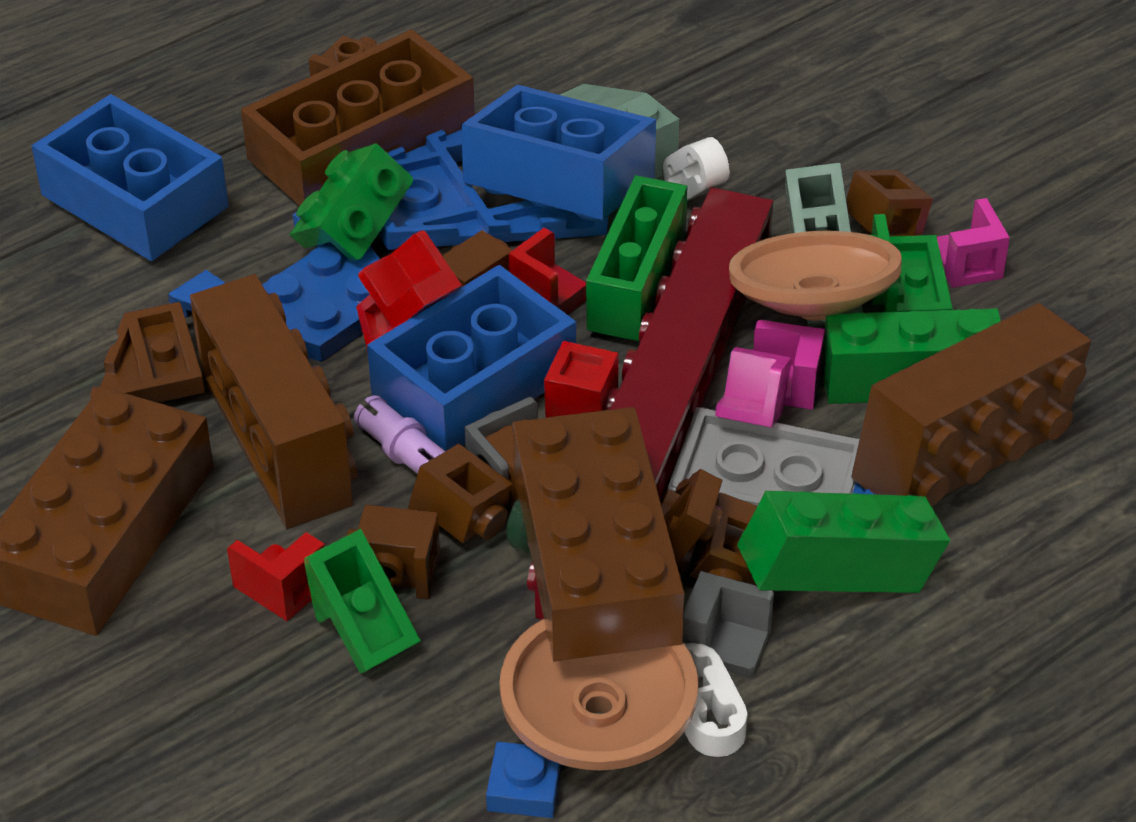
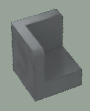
M701 571L683 612L682 642L705 644L714 649L720 656L727 671L747 677L753 676L771 632L773 591L759 590L756 585Z

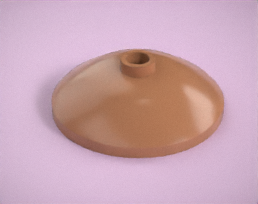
M808 231L768 238L743 248L733 256L729 263L730 281L745 297L777 312L801 316L806 320L812 321L825 320V316L844 313L861 306L885 292L899 278L902 271L901 253L894 245L874 236L845 231Z
M543 619L527 629L515 641L507 653L500 674V699L504 715L512 730L520 740L538 754L551 761L573 768L614 770L652 759L672 746L681 737L690 724L696 710L698 675L694 660L683 642L682 645L553 662L546 625Z

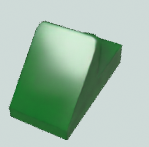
M362 529L304 558L315 617L318 623L331 618L359 673L371 669L421 641Z

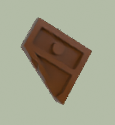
M180 302L124 313L117 329L118 340L110 346L104 360L106 373L100 387L102 386L156 403L205 393L201 370ZM100 387L92 388L90 393L91 399Z
M702 469L693 473L689 479L679 482L675 492L667 490L660 501L679 575L683 573L689 564L696 547V541L700 539L707 542L711 538L723 512L721 507L715 505L723 480Z

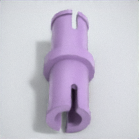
M373 395L365 399L366 403L377 411L375 416L361 404L355 411V425L382 444L383 453L394 463H404L417 474L421 465L445 452L426 436L427 433L423 425L414 418L402 417L380 396Z

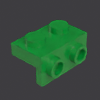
M377 143L351 152L344 150L339 153L326 168L325 175L329 178L320 191L313 192L300 205L296 213L300 219L289 235L304 249L331 242L351 261L359 260L363 257L413 183V177Z
M874 214L870 236L883 239L900 251L902 271L899 278L885 292L870 300V304L879 305L880 313L953 310L937 236H889L885 214Z

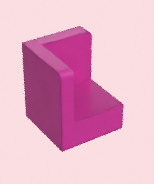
M987 198L975 200L971 229L951 232L949 235L937 237L945 276L951 288L1003 279L1010 237Z
M759 320L755 327L753 350L792 358L784 405L813 410L822 368L825 329Z
M735 347L731 352L725 394L717 403L715 416L772 428L783 414L792 358Z

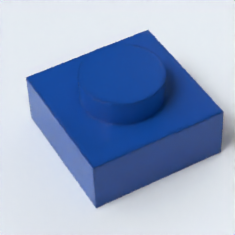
M496 741L486 793L487 811L553 818L562 764L543 757L526 744Z

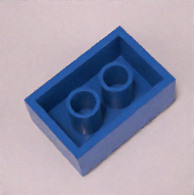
M516 85L462 124L463 182L482 187L491 194H508L530 200L533 205L538 207H556L571 211L586 220H604L621 206L635 175L652 179L655 177L656 119Z
M112 94L31 145L42 196L150 261L155 260L229 207L223 159L220 155Z
M498 265L367 345L371 395L380 396L402 417L414 418L425 427L426 436L444 451L457 444L464 445L465 426L528 397L535 399L545 392L544 379L562 342L576 343V321L502 266Z

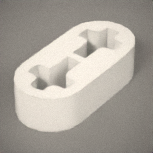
M713 137L686 145L666 157L663 161L665 181L688 185L687 201L708 193L710 187L717 188L729 179L730 170L727 156L723 147Z
M684 643L694 660L698 677H703V687L698 688L696 710L684 732L692 746L704 755L713 757L728 756L738 751L744 744L747 727L745 704L715 650L705 644ZM712 710L717 722L720 725L728 724V727L718 729L714 722H706L707 711Z

